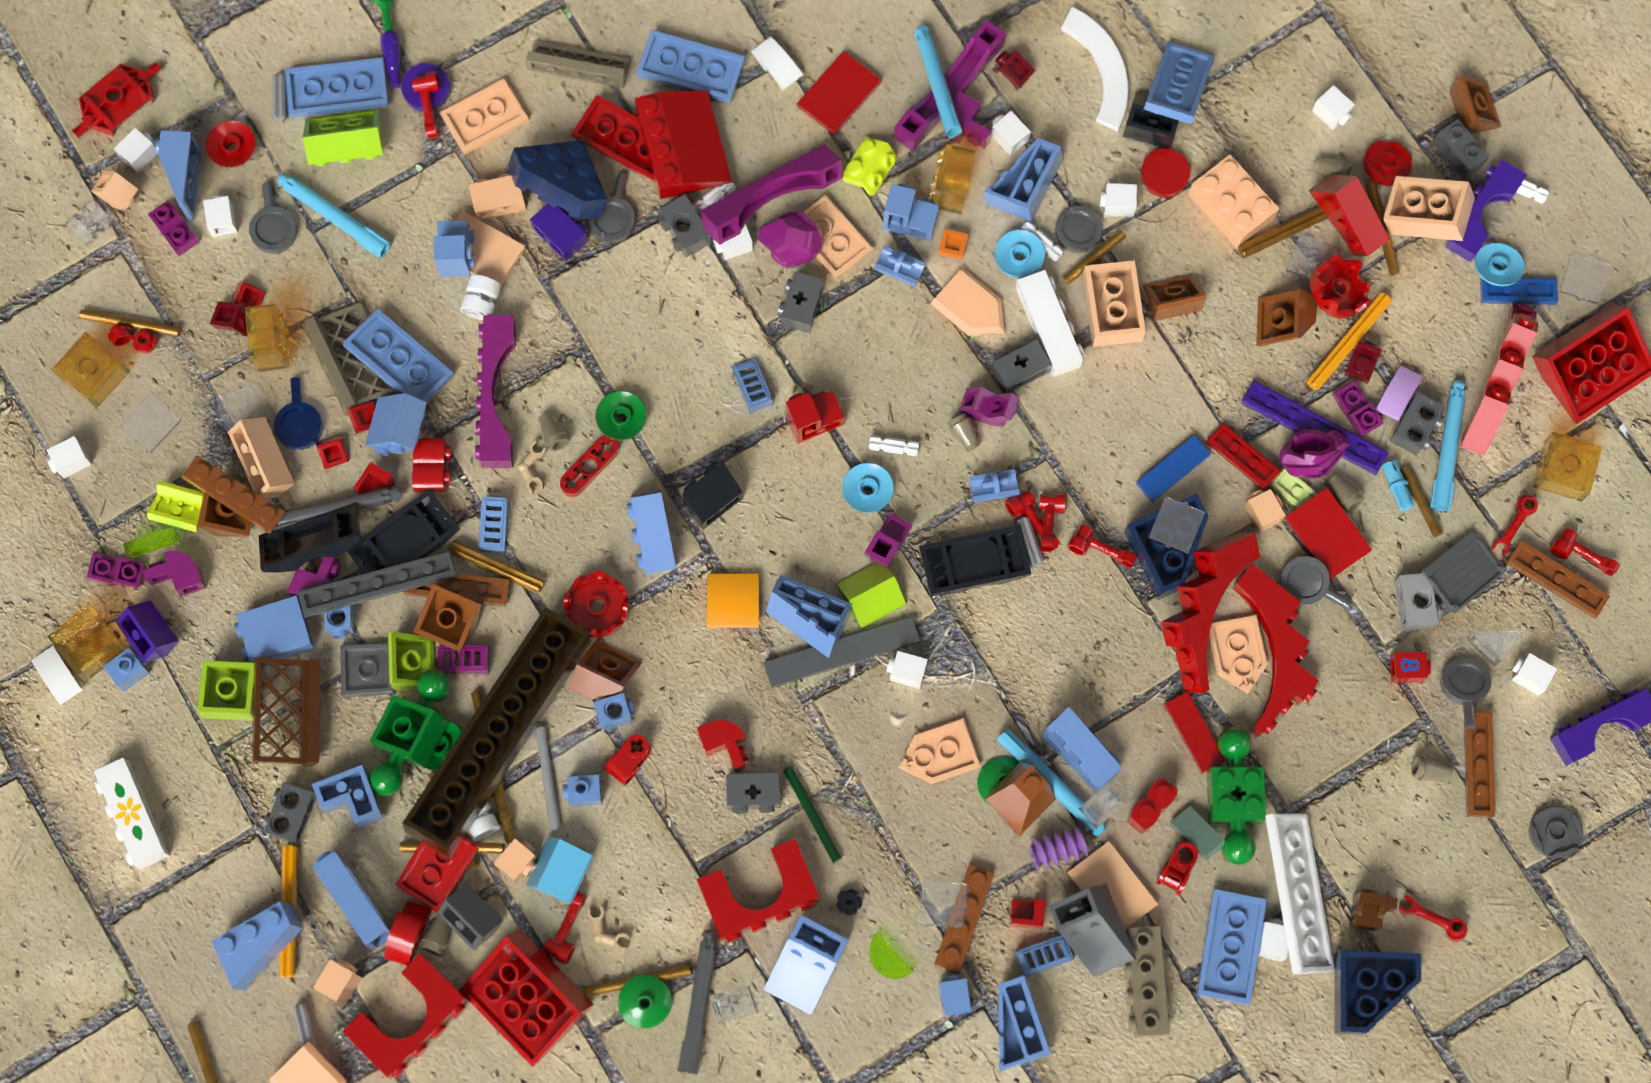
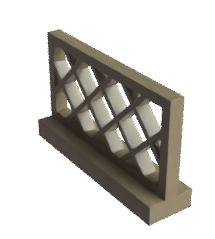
M361 302L318 319L311 317L304 320L305 333L345 416L349 415L347 410L372 401L375 402L378 397L397 393L392 387L387 389L377 387L376 385L380 378L378 375H376L373 384L359 380L363 369L374 372L365 364L349 359L351 352L347 351L344 357L336 354L333 350L336 342L343 344L346 340L339 337L342 327L354 331L359 327L345 322L349 314L358 311L361 317L359 326L368 318ZM332 322L338 324L339 327L336 334L332 335L325 332L322 325ZM347 363L360 368L356 378L345 375L343 370ZM357 385L370 389L367 397L357 400L354 394Z

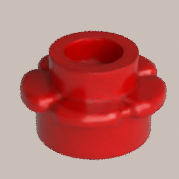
M123 324L114 325L107 334V338L116 347L124 346L132 340L131 328L129 326L124 327Z
M149 329L136 332L132 338L134 341L132 344L133 348L138 352L150 353L156 348L157 337Z

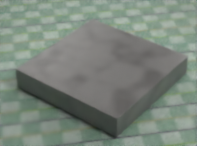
M388 642L340 645L341 696L343 698L395 694V690L389 681Z

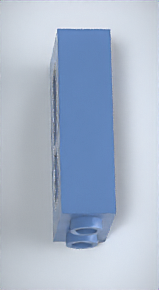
M327 851L316 858L315 861L317 863L312 868L365 946L373 951L387 942L391 930L390 926L345 860L335 851L331 853Z

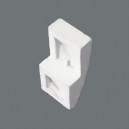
M769 37L751 51L763 69L769 71L782 90L803 75L793 60L772 37Z
M54 646L31 660L60 705L82 691L75 676L68 669Z

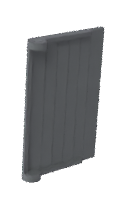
M1471 531L1421 572L1452 613H1456L1506 572V568L1496 561L1482 540Z

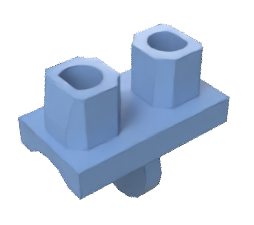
M884 245L874 270L916 287L926 263L908 256L906 252H899Z
M1015 469L969 477L974 503L1018 496L1020 494Z

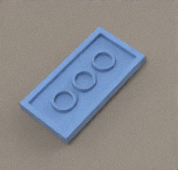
M651 30L636 74L639 78L684 91H708L709 98L731 104L745 63V56Z
M1168 41L1144 110L1192 124L1214 60V55Z
M383 57L285 69L290 118L389 107Z
M379 309L369 316L343 342V347L397 393H407L425 402H428L454 374Z
M1217 889L1213 890L1196 991L1197 996L1248 1006L1251 1004L1267 899Z

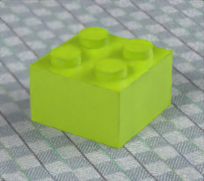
M202 660L197 712L202 719L253 721L254 663Z

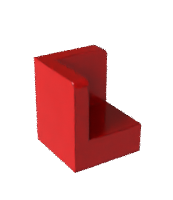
M370 462L355 484L354 489L357 494L386 487L390 489L396 481L392 474Z
M1034 899V901L1012 900L1010 926L1042 929L1044 926L1045 899Z

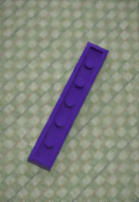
M1253 380L1241 402L1246 407L1295 433L1305 429L1323 431L1326 434L1332 430L1338 431L1349 442V446L1345 449L1346 452L1342 458L1375 476L1389 453Z

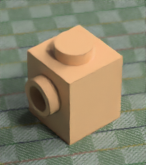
M104 171L91 191L113 208L125 210L134 202V195L138 188L118 173Z
M1271 489L1264 493L1262 490L1254 492L1248 497L1249 500L1244 506L1259 533L1281 523L1286 516L1282 510L1283 504L1277 494L1274 495Z
M514 839L494 864L517 883L523 875L529 876L537 866L535 863L537 857L533 854L536 849L525 840L520 843Z

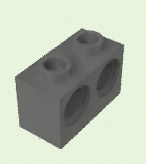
M1459 119L1439 131L1432 143L1462 181L1482 169L1489 158Z
M1417 392L1390 442L1416 456L1421 449L1426 451L1433 440V437L1430 436L1433 428L1438 430L1445 416L1441 415L1445 406ZM1420 411H1427L1431 418H1423ZM1413 431L1417 433L1419 440L1412 439L1408 432Z
M283 782L281 788L278 787L274 793L272 801L275 804L271 813L268 812L264 818V833L298 846L316 801V795L311 791ZM291 795H298V803L293 807H288V798ZM283 819H288L289 827L287 830L279 832L277 829L278 823Z

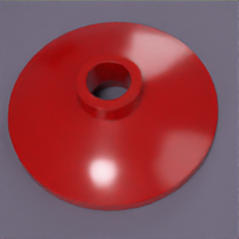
M238 121L219 123L209 132L205 143L209 158L215 164L225 168H234L246 163L252 157L256 146L255 137L251 129ZM231 145L237 146L234 150H228Z

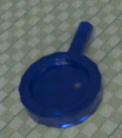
M300 377L290 378L292 403L279 410L274 420V431L283 446L291 450H303L311 448L319 441L324 425L321 415L314 406L302 402Z

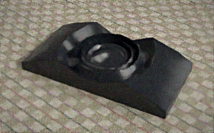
M428 489L361 538L358 543L347 550V553L364 574L424 558L440 549L460 528L431 490Z
M354 503L273 530L271 534L264 533L259 535L260 568L262 572L297 571L308 561L317 560L321 557H338L352 548L361 540L357 504Z
M1020 525L919 546L930 596L960 593L977 587L1007 583L1031 575Z

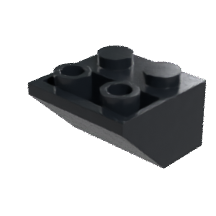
M1136 91L1123 137L1171 149L1179 121L1144 110L1148 94Z
M723 462L718 466L716 464L710 466L704 472V477L699 481H691L683 489L685 491L682 493L684 507L703 530L743 499L742 490Z

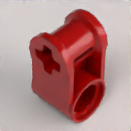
M637 734L630 736L623 746L609 759L604 770L622 785H627L651 753V747L647 739ZM635 743L637 745H640L642 743L641 746L644 750L642 752L636 751L634 753L635 750L633 748V745Z
M1187 842L1179 844L1173 850L1168 862L1165 863L1156 884H1163L1175 890L1176 894L1180 896L1198 858L1196 847ZM1180 849H1187L1191 853L1190 862L1185 863L1179 859L1178 852Z

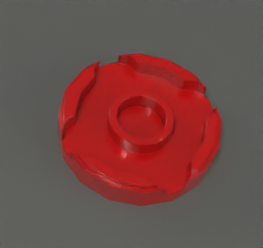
M1378 140L1372 143L1364 153L1363 168L1368 177L1377 184L1393 186L1396 176L1408 177L1412 171V158L1406 148L1398 142Z
M1158 149L1151 152L1144 159L1140 169V178L1151 194L1158 197H1172L1186 188L1190 178V166L1186 158L1179 152L1172 149Z

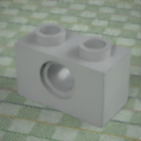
M1423 573L1400 575L1394 582L1402 631L1434 628L1439 623L1438 620L1441 619L1440 606L1436 605L1434 597L1437 592ZM1414 597L1422 598L1424 607L1417 606L1414 603Z

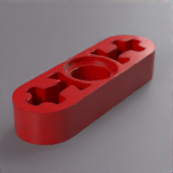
M607 436L600 437L561 477L560 486L562 492L569 497L580 495L617 457L619 453L617 441ZM611 443L612 452L605 451L601 455L604 461L600 462L599 458L593 453L596 452L599 456L603 451L602 445L608 446ZM585 461H595L597 464L596 469L593 472H585L582 469ZM579 470L580 474L586 479L583 480L582 477H580L576 481V489H574L573 487L567 489V481L570 480L573 482L578 477L576 471Z

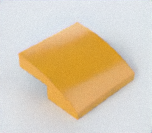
M759 573L707 574V628H759Z

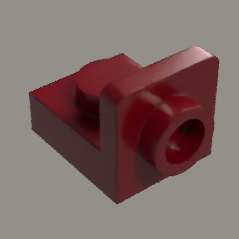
M1017 50L1002 52L995 59L996 65L992 68L994 73L1001 72L1016 89L1021 88L1036 71Z
M218 301L210 325L217 329L235 331L241 336L247 337L255 314L241 304Z
M1358 341L1344 375L1368 384L1382 349L1377 348L1372 342Z

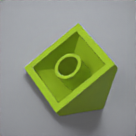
M878 563L836 584L844 600L852 604L850 611L861 629L906 606L895 576L889 569Z
M388 632L390 685L395 691L417 690V681L420 675L427 670L434 669L433 640L421 635Z

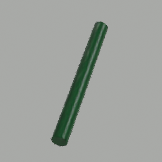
M793 766L786 768L783 772L831 861L835 863L841 860L842 857Z

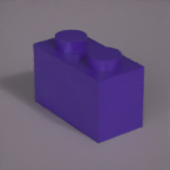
M546 204L530 218L532 229L565 262L588 243L585 227L579 221L574 222L569 217V212L559 206L554 208Z
M151 600L127 607L115 622L144 663L167 656L179 641Z

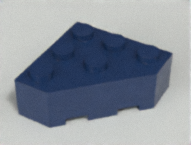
M584 140L513 148L508 169L517 188L523 191L525 189L532 191L538 195L539 200L554 208L556 206L563 208L569 212L570 217L576 220L601 218L607 197Z
M1198 494L1128 524L1124 531L1158 600L1178 592L1177 586L1186 582L1195 556L1194 551H1197L1208 519V514Z
M1340 950L1334 953L1335 1034L1364 1035L1373 1029L1386 1014L1421 982V954Z

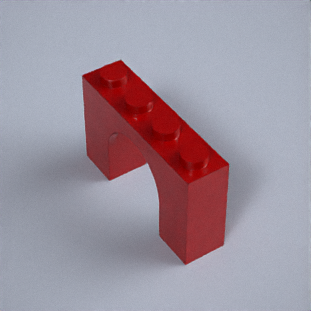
M796 839L771 848V854L782 878L783 886L776 902L765 909L750 910L738 904L730 892L721 869L697 879L721 942L727 940L728 943L734 942L743 937L741 934L750 929L753 933L768 927L767 922L774 919L777 920V923L792 917L791 912L798 909L805 912L817 906L815 902L820 901V897Z
M419 954L401 972L422 994L427 1006L425 1022L415 1034L402 1039L391 1038L362 1012L342 1031L389 1079H392L394 1076L396 1078L400 1077L408 1068L406 1063L413 1056L415 1058L421 1056L428 1048L426 1043L432 1037L437 1039L447 1029L445 1024L452 1017L457 1019L467 1008L465 1004L468 1000L422 954Z

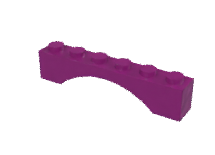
M988 20L975 32L957 60L944 75L952 101L955 100L960 91L964 93L1004 47L1006 33ZM932 90L917 104L912 106L894 127V138L912 152L941 120Z
M825 144L811 150L700 210L703 229L719 245L741 234L750 216L770 200L795 191L824 189L842 179L841 159Z
M483 315V324L478 326L479 339H482V348H478V363H482V372H477V386L481 387V396H477L476 407L477 411H481L480 420H476V435L480 436V445L475 446V459L479 460L482 468H513V441L498 419L495 410L494 393L499 371L508 355L516 347V321L514 315Z

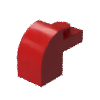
M715 720L697 727L698 735L707 756L727 749L735 772L745 769L744 761H747L748 757L743 745L738 747L737 744L745 742L746 738L743 731L736 724L726 720Z
M410 901L406 902L402 911H398L386 943L385 959L405 966L412 962L419 949L421 934L431 918L432 909Z

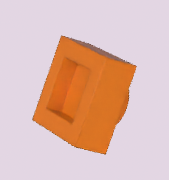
M944 228L938 255L962 260L969 234Z

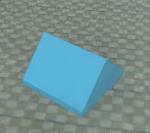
M548 837L537 859V866L530 874L526 886L571 905L594 856L561 839Z

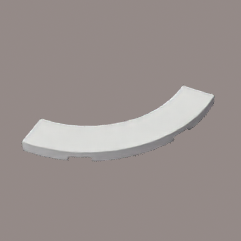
M1072 7L1061 27V31L1076 39L1093 56L1103 84L1102 104L1096 122L1118 132L1123 121L1128 98V81L1122 57L1104 29L1089 16Z

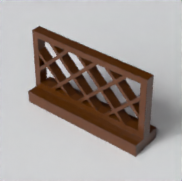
M254 658L252 762L297 764L304 767H312L319 763L321 659ZM261 664L271 665L277 671V674L270 681L261 674ZM289 666L300 667V678L295 683L284 672ZM279 676L290 686L282 695L271 685ZM265 688H268L277 698L269 707L261 700V692ZM292 689L300 696V703L295 708L284 699V696ZM279 701L290 712L281 721L270 710ZM266 713L277 724L268 733L260 726V719ZM291 715L300 722L299 730L295 734L283 724ZM278 727L289 737L281 747L270 736ZM264 740H267L276 749L271 756H260V744ZM293 741L299 748V758L289 757L283 748Z

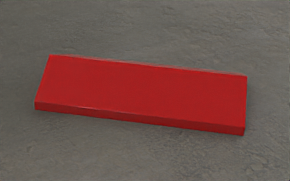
M596 95L572 131L571 136L579 141L584 140L586 145L655 182L638 117Z

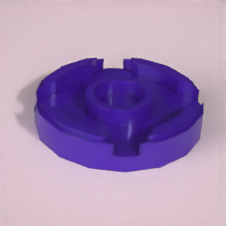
M422 63L413 66L405 73L401 81V91L404 100L411 108L423 111L420 92H414L412 78L425 76V73L433 71L437 72L440 91L430 93L432 109L435 110L434 108L441 107L446 103L450 96L451 85L447 74L441 67Z

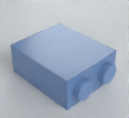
M297 595L236 614L238 622L234 625L238 637H243L245 647H241L245 662L254 663V658L256 657L286 659L315 649L306 618H304Z

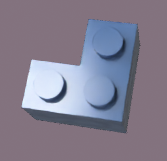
M891 184L884 210L883 230L931 241L939 205L928 199L916 200V190L906 184Z
M468 220L437 221V236H434V262L440 277H470L471 268H475V255L472 253L471 244H475V231L470 229Z
M363 765L312 784L319 806L325 813L348 805L354 823L359 828L384 819L376 793L370 786L368 771Z

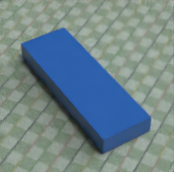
M1481 278V304L1556 305L1558 303L1557 278H1521L1518 282L1509 286L1492 285Z
M1194 435L1139 479L1136 485L1153 503L1210 457L1211 453Z

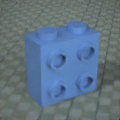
M407 393L378 397L365 445L373 448L374 453L382 456H388L389 453L403 454L404 451H413L419 440L418 433L421 423L425 418L427 402Z

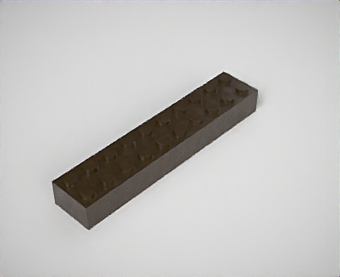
M544 608L402 822L405 833L446 857L451 858L590 645L589 631L552 610Z

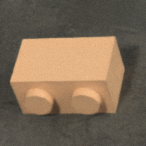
M510 173L502 174L496 179H480L475 181L474 184L468 185L476 218L479 220L526 210L522 190L514 185Z
M330 959L313 988L345 1006L360 982L361 977L356 975L358 969L344 960L339 959L336 963Z

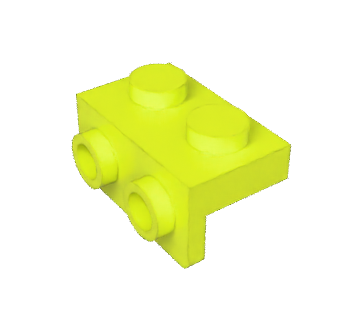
M865 137L843 171L842 179L844 182L863 187L868 195L874 196L898 157L888 143Z
M159 481L156 485L157 495L147 512L148 519L197 532L199 529L197 525L203 492L177 486L174 483Z

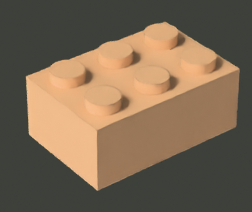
M1228 155L1192 183L1188 194L1237 249L1240 244L1251 239L1275 220L1279 211L1277 205L1231 155Z
M1396 176L1383 220L1389 233L1393 235L1463 241L1475 196L1469 182Z
M1135 260L1085 266L1082 281L1092 347L1142 342L1146 330Z

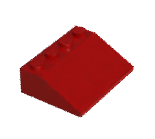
M708 91L657 92L635 98V110L660 200L732 183Z
M1611 304L1532 355L1542 379L1576 424L1651 376V355L1627 306Z
M521 929L505 936L459 990L532 1067L594 1005Z

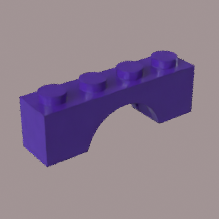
M1502 159L1497 167L1492 164L1485 175V178L1488 179L1484 187L1479 184L1474 192L1475 201L1463 241L1449 240L1446 248L1472 262L1489 236L1481 222L1483 207L1497 201L1510 202L1527 174Z
M1636 688L1624 694L1623 701L1616 704L1615 700H1612L1601 706L1602 712L1594 715L1591 711L1578 718L1580 723L1572 727L1570 723H1567L1556 729L1557 735L1550 740L1565 766L1596 751L1595 735L1602 724L1618 723L1627 727L1632 732L1650 724L1651 694L1648 689L1638 692Z

